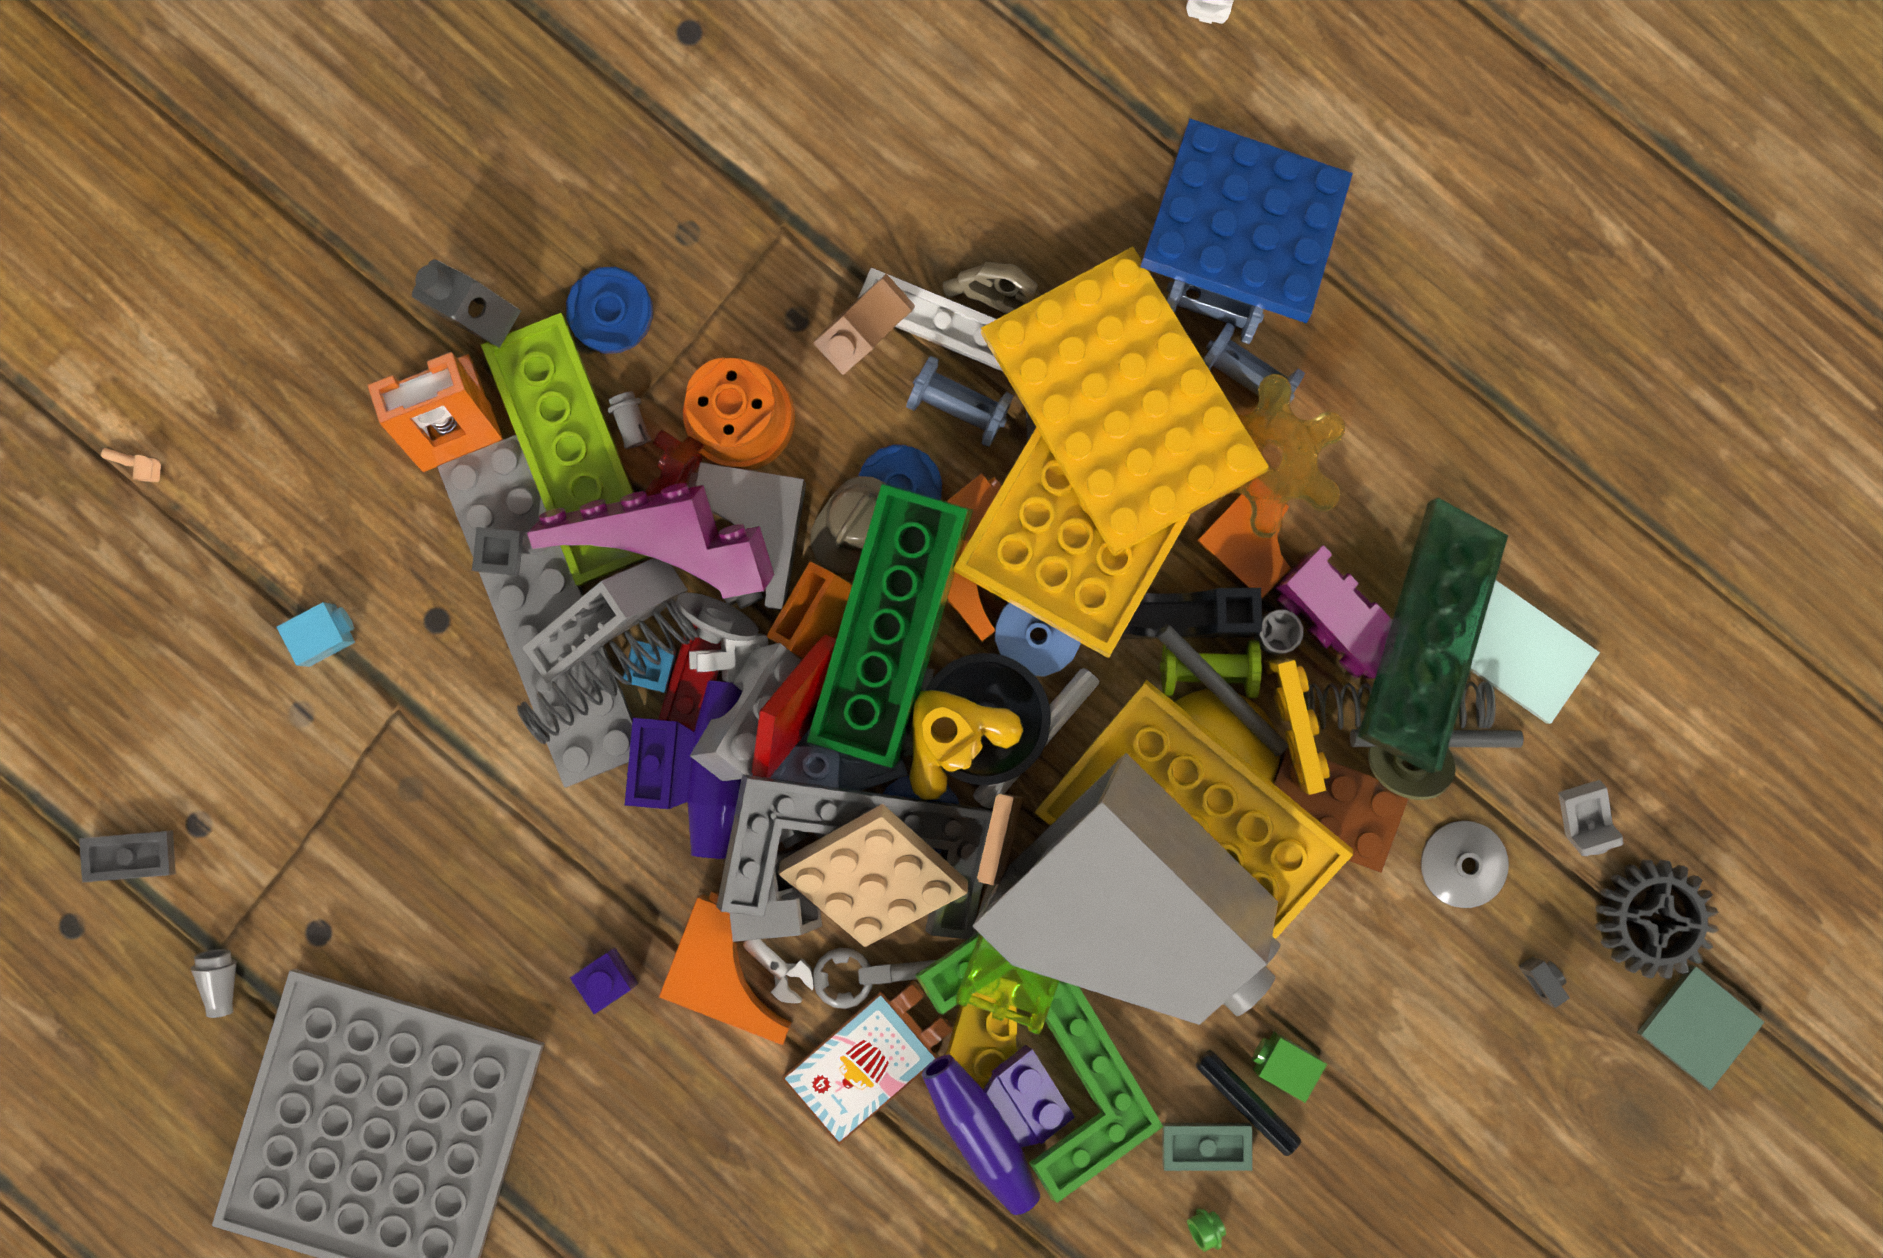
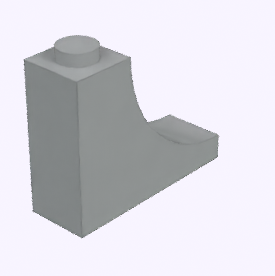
M700 462L698 473H691L688 488L704 485L712 514L722 517L733 525L743 524L745 529L760 526L775 574L766 587L765 606L770 609L782 610L788 598L806 482L804 479Z
M653 558L600 581L522 648L545 682L549 683L559 678L578 662L622 634L625 630L627 631L637 625L639 620L644 621L653 616L654 610L658 612L664 610L667 607L666 601L670 602V599L676 600L679 594L687 591V588L671 564Z

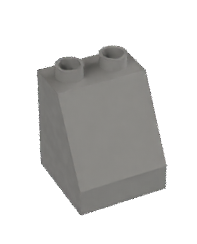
M1127 753L1006 868L973 924V927L1012 966L1198 1025L1206 1020L1222 1004L1235 1016H1240L1251 1009L1266 994L1275 980V975L1266 966L1274 958L1281 946L1272 936L1278 901Z

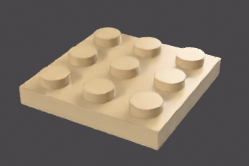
M884 804L877 806L780 861L778 874L864 947L968 893V880Z

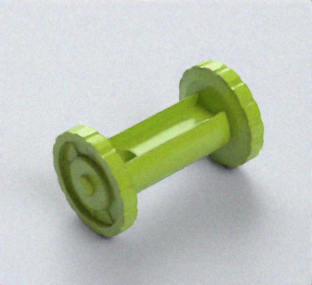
M1248 640L1244 654L1198 653L1227 683H1244L1246 697L1257 698L1262 674L1261 648L1258 640ZM1163 644L1162 661L1159 665L1162 693L1166 696H1173L1176 681L1201 682Z

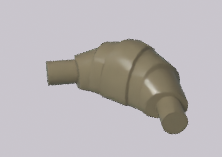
M985 262L983 265L961 271L958 277L943 282V290L948 298L965 293L969 299L979 300L1005 314L1041 296L1038 284L1025 274L1021 268L1013 264Z

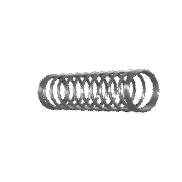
M670 599V602L666 601V606L681 627L686 640L668 624L658 611H653L669 642L671 650L655 636L643 621L639 620V625L647 637L657 661L626 630L624 634L632 646L642 670L628 659L614 641H610L612 649L625 670L628 681L614 670L599 651H595V655L606 671L614 691L610 690L584 661H581V665L590 678L599 701L595 700L578 683L570 671H566V675L583 703L585 712L579 709L564 694L555 681H552L551 684L566 707L571 722L564 719L539 691H537V695L549 712L556 732L549 729L540 720L527 702L523 701L521 705H517V712L521 720L538 742L546 744V742H550L549 734L553 736L559 735L560 728L556 717L566 725L572 726L574 724V716L570 706L577 713L584 716L588 715L589 708L585 697L596 705H602L603 696L599 686L607 693L617 695L618 688L613 675L622 683L631 685L632 677L626 663L640 675H646V665L640 652L650 662L660 665L661 657L654 641L665 652L675 655V646L667 629L680 642L686 645L690 643V640L695 641V638L699 637L693 624L676 606L674 599Z
M1472 681L1468 682L1463 691L1456 682H1451L1445 691L1438 682H1434L1428 689V692L1420 682L1414 684L1411 692H1409L1404 683L1400 682L1394 688L1393 694L1385 682L1378 686L1376 693L1366 682L1359 689L1358 695L1351 683L1344 685L1341 695L1337 687L1333 683H1329L1324 690L1323 697L1320 688L1315 683H1308L1309 691L1303 693L1307 710L1313 709L1315 713L1313 687H1315L1320 703V726L1322 730L1326 728L1325 706L1330 687L1333 688L1337 700L1338 728L1340 730L1343 728V701L1348 687L1351 688L1355 701L1356 729L1361 727L1360 703L1365 687H1368L1372 698V724L1374 729H1377L1379 724L1377 704L1382 687L1386 688L1390 699V727L1392 729L1396 727L1395 700L1398 689L1401 686L1406 693L1408 701L1407 725L1409 729L1414 724L1412 701L1418 686L1421 687L1425 698L1424 722L1427 729L1431 727L1430 697L1435 686L1439 688L1443 699L1442 726L1444 729L1449 725L1447 699L1452 686L1456 687L1460 697L1459 724L1462 729L1466 726L1465 695L1469 686H1473L1476 691V721L1480 729L1492 727L1496 711L1494 689L1488 681L1481 682L1478 687ZM1485 692H1486V699H1487V714H1486V716H1485V704H1484V702H1485Z

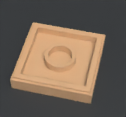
M1012 794L996 795L977 876L978 882L994 886L998 884L1004 874L1009 861L1023 797Z

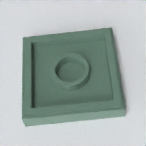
M1690 965L1689 972L1680 977L1637 1033L1704 1088L1711 1090L1764 1024V1021L1699 968Z

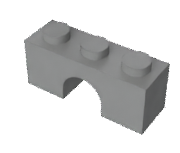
M781 643L754 648L733 683L743 691L739 700L724 716L711 719L690 757L722 781L742 779L743 774L751 775L760 709L802 660Z

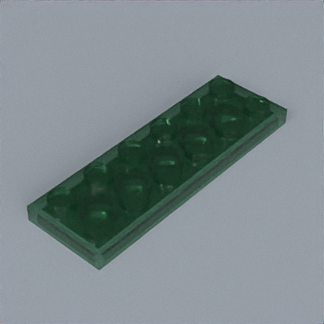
M1440 498L1433 499L1427 504L1358 733L1359 738L1429 773L1442 770L1508 539L1507 534Z

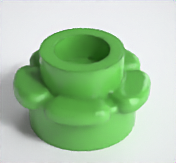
M1197 1209L1196 1215L1187 1220V1225L1194 1241L1203 1252L1213 1247L1219 1250L1222 1247V1237L1226 1235V1230L1220 1217L1214 1211L1208 1213L1204 1209Z

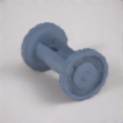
M1173 279V282H1169L1166 291L1169 292L1166 301L1173 312H1175L1178 306L1225 323L1229 322L1234 326L1242 328L1241 342L1250 344L1258 324L1262 323L1264 318V309L1176 279ZM1189 289L1197 291L1199 298L1196 300L1188 298L1186 291Z
M1228 322L1216 341L1211 340L1207 345L1208 353L1203 361L1209 370L1214 366L1270 403L1265 417L1274 421L1286 403H1291L1295 395L1293 393L1302 381L1305 372L1298 368L1288 378L1230 340L1235 326Z
M930 356L919 376H916L913 381L914 387L906 408L915 411L924 401L984 430L981 444L990 447L999 428L1004 427L1007 422L1005 416L1014 395L1006 392L999 402L994 401L936 373L939 359Z

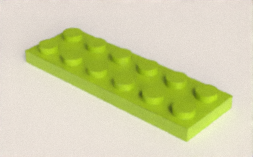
M562 313L507 334L500 348L488 342L481 344L546 511L556 508H564L566 513L580 510L579 508L582 505L591 501L605 500L606 504L620 502L622 497L634 493L571 331ZM560 545L576 586L584 585L651 558L650 556L623 549L593 545Z

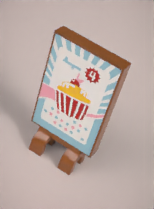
M915 980L910 981L891 999L883 990L879 991L782 1077L785 1083L839 1145L916 1079L930 1062L938 1058L939 1055L932 1046L939 1043L953 1031V1024L944 1014H939L922 1029L907 1012L924 997V990Z

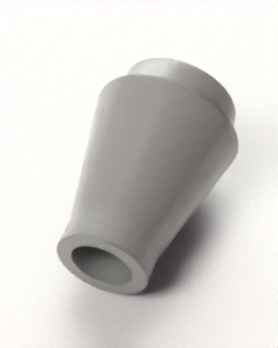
M219 949L195 955V965L191 967V971L205 1006L206 1017H223L233 1013L232 1002L237 961L231 958V951Z

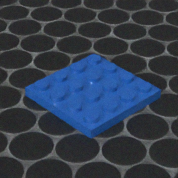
M1190 118L1140 267L1307 323L1313 311L1353 173Z

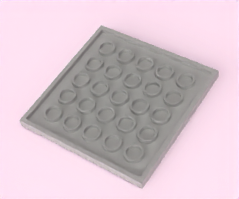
M299 969L290 970L212 1226L317 1258H480L545 1043Z

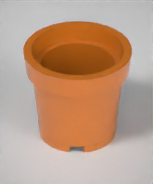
M717 358L703 364L690 378L686 389L683 420L686 434L692 447L709 464L753 471L771 463L786 448L794 430L795 408L786 385L766 367L740 358ZM737 376L734 381L727 380V377ZM703 397L709 400L705 407L700 406ZM754 400L762 401V407L760 409H754L752 407V403ZM727 425L734 427V432L730 435L724 433V428Z

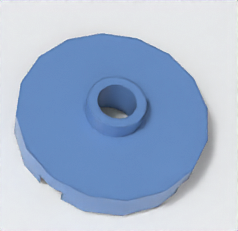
M1009 602L1003 607L996 619L995 641L1000 655L1021 663L1034 676H1046L1061 671L1074 659L1081 644L1079 641ZM1041 627L1047 633L1043 640L1035 641L1030 637L1031 631L1034 628Z

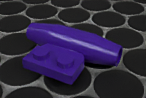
M707 682L695 731L676 721L633 718L624 806L671 809L687 802L691 856L726 859L742 779L722 781L690 757V754L711 719L724 716L739 700L743 691L731 682Z
M1024 1045L991 1071L992 1075L984 1090L951 1055H943L936 1058L925 1067L922 1077L943 1126L976 1177L1013 1215L1028 1212L1038 1203L1040 1192L1021 1147L1044 1143L1074 1119V1114L1033 1049L1027 1045Z

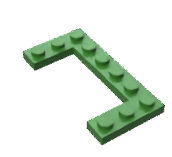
M978 932L915 976L937 1012L944 1014L1011 967L1015 970L1100 1111L1096 1116L1029 1162L1050 1198L1058 1203L1160 1130L1163 1125L1080 987L1012 966Z

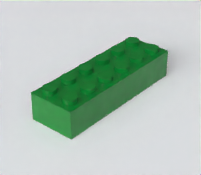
M881 484L807 742L889 768H893L899 763L913 717L915 702L921 690L954 578V566L960 557L973 509L892 485Z

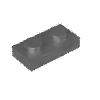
M173 831L79 839L82 883L176 874Z

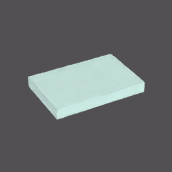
M1494 578L1487 580L1440 648V650L1486 682L1488 681L1493 687L1546 724L1553 722L1600 653Z

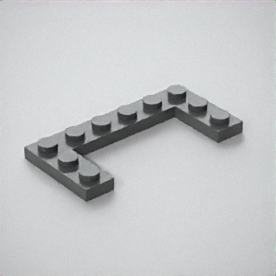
M743 774L716 907L721 912L764 917L782 829L829 834L877 806L884 804L930 847L942 849L941 857L968 880L967 894L928 914L925 931L932 936L968 940L973 934V924L976 919L983 883L978 882L977 876L993 810Z

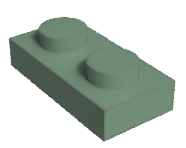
M1162 1123V1167L1164 1171H1252V1125L1250 1123Z

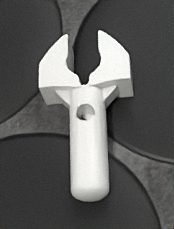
M761 939L744 941L743 947L774 975L776 987L771 993L779 1001L785 1003L802 1002V998L789 988L786 975L801 978L803 983L813 990L812 968L802 958L797 964L785 963Z

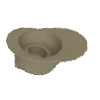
M858 476L847 480L834 492L822 509L811 529L810 544L816 559L825 568L836 573H852L857 570L881 484H886L885 482L866 476Z

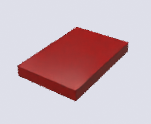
M826 634L821 637L760 709L752 776L770 778L811 727L836 643L835 638Z

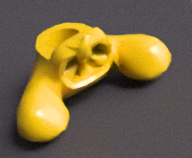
M937 690L920 691L913 712V762L909 775L912 792L922 800H937L947 791V776L942 767L946 771L970 768L972 760L983 747L981 744V737L983 735L993 745L1006 749L1018 743L1023 733L1019 716L1009 709L981 706L966 698Z

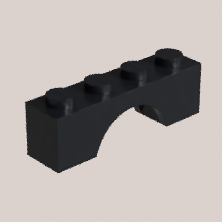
M1216 588L1200 592L1170 594L1146 593L1120 639H1158L1156 634L1166 624H1169L1182 638L1256 637L1262 632L1261 588Z

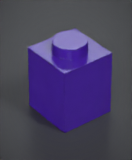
M613 948L570 977L593 1014H596L639 984L616 948Z

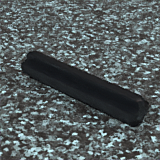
M1209 1050L1199 1058L1195 1064L1196 1068L1284 1156L1291 1155L1301 1144L1299 1136L1213 1051Z

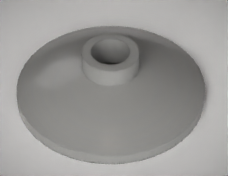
M688 592L679 594L676 599V606L680 612L698 627L696 633L699 634V637L708 642L718 644L722 638L733 641H751L758 634V627L748 616L720 600Z
M1456 821L1440 827L1429 837L1421 855V872L1426 886L1435 897L1454 907L1472 908L1487 903L1502 889L1508 874V856L1502 841L1491 829L1476 822ZM1471 857L1475 861V869L1471 873L1466 874L1462 870V862L1465 858Z

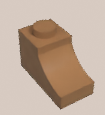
M885 274L826 326L813 344L844 375L874 349L900 321L912 312L915 305L895 282Z

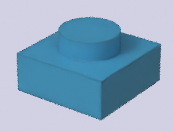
M637 641L657 661L651 645ZM631 646L628 659L642 670L641 664ZM656 646L661 657L660 665L650 662L640 652L646 665V675H640L627 664L632 677V685L667 693L677 651L675 650V655H671L660 646ZM624 672L623 678L628 681L627 675Z

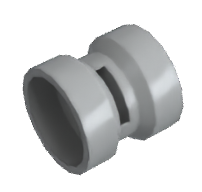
M1276 610L1262 616V632L1254 637V639L1259 641L1262 651L1273 655L1284 654L1294 650L1300 644L1303 638V626L1300 619L1294 613L1287 610Z

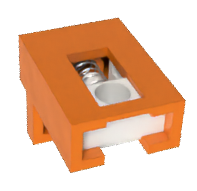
M450 352L427 361L429 370L401 381H397L392 375L368 385L379 423L422 472L503 440L492 405L485 396L475 363L469 354L456 358Z

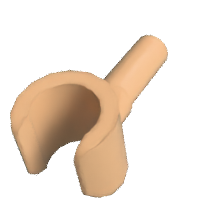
M108 448L102 450V458L133 467V480L145 482L160 481L161 463L158 459L142 455H127Z

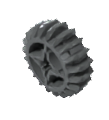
M1647 859L1641 861L1640 870L1635 865L1629 864L1625 866L1627 880L1620 875L1614 874L1611 876V881L1616 889L1613 891L1603 888L1600 891L1603 897L1609 899L1607 906L1597 905L1595 907L1596 912L1606 915V920L1596 923L1595 926L1599 931L1609 932L1600 943L1605 948H1615L1611 955L1613 961L1618 963L1625 961V969L1627 971L1636 973L1641 969L1642 976L1651 979L1657 972L1662 978H1672L1673 968L1682 974L1689 972L1687 959L1697 964L1703 962L1702 956L1697 950L1699 947L1708 950L1713 948V944L1706 940L1705 936L1707 932L1716 933L1719 929L1716 925L1708 923V917H1713L1719 912L1715 907L1705 906V903L1711 899L1713 894L1709 890H1698L1703 881L1699 876L1692 875L1688 877L1687 867L1677 865L1675 868H1672L1671 862L1667 860H1660L1655 866L1652 860ZM1652 885L1651 891H1646L1645 899L1640 905L1629 907L1633 898L1641 890ZM1671 888L1680 896L1685 907L1686 917H1682L1676 912L1674 896L1670 895ZM1655 913L1673 921L1671 923L1661 921L1659 925L1642 919L1640 916L1652 917V914ZM1626 920L1632 921L1637 925L1640 934L1639 941L1643 942L1642 951L1631 940ZM1683 931L1679 940L1672 947L1661 952L1662 948L1667 947L1668 939L1673 933Z

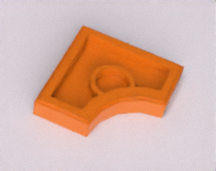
M1257 477L1202 534L1197 542L1244 587L1261 588L1262 599L1291 569L1281 555L1277 538L1280 521L1289 506Z

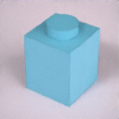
M322 602L276 627L296 666L310 667L355 643L350 631L354 630V625L349 615L342 607L337 608L335 604Z

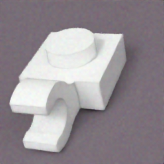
M757 634L756 638L751 641H733L722 638L721 650L689 651L690 669H697V672L722 670V680L734 682L753 649L768 646V637L764 634Z

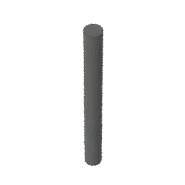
M1166 624L1158 631L1156 637L1275 756H1279L1287 749L1288 743L1169 624Z
M1352 729L1350 733L1352 747L1521 748L1524 741L1521 730Z

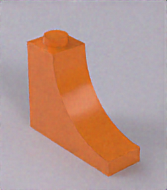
M981 473L946 501L973 509L961 554L1002 486L995 477L988 481ZM955 572L947 601L982 643L996 630L984 612L977 584Z
M711 891L709 896L700 895L697 897L659 998L783 1045L792 1022L772 1012L758 999L749 987L740 966L737 941L733 942L730 913L721 912L716 907L719 892Z

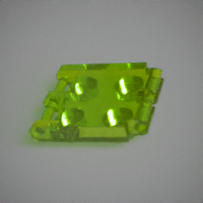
M979 934L956 996V1004L964 1007L967 1004L974 1005L992 1012V1018L1000 1021L1004 1018L1028 1026L1029 1032L1038 1035L1045 1023L1059 980L1012 966ZM975 991L996 999V1003L994 1004L973 996L972 992ZM1009 1005L1032 1013V1017L1030 1018L1009 1010Z

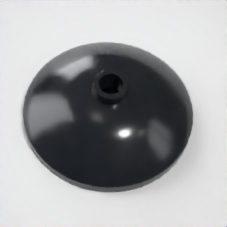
M992 653L967 655L954 660L942 668L927 686L925 691L937 690L966 698L981 706L1009 709L1019 716L1023 727V733L1019 742L1007 749L993 745L983 735L981 737L983 747L972 760L970 768L946 771L942 767L952 777L976 785H994L1007 782L1028 770L1045 748L1051 725L1050 706L1046 693L1034 674L1014 659Z

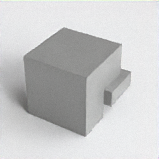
M799 849L777 852L764 917L730 913L733 942L798 936L822 927L820 909L778 874L780 861L799 851Z

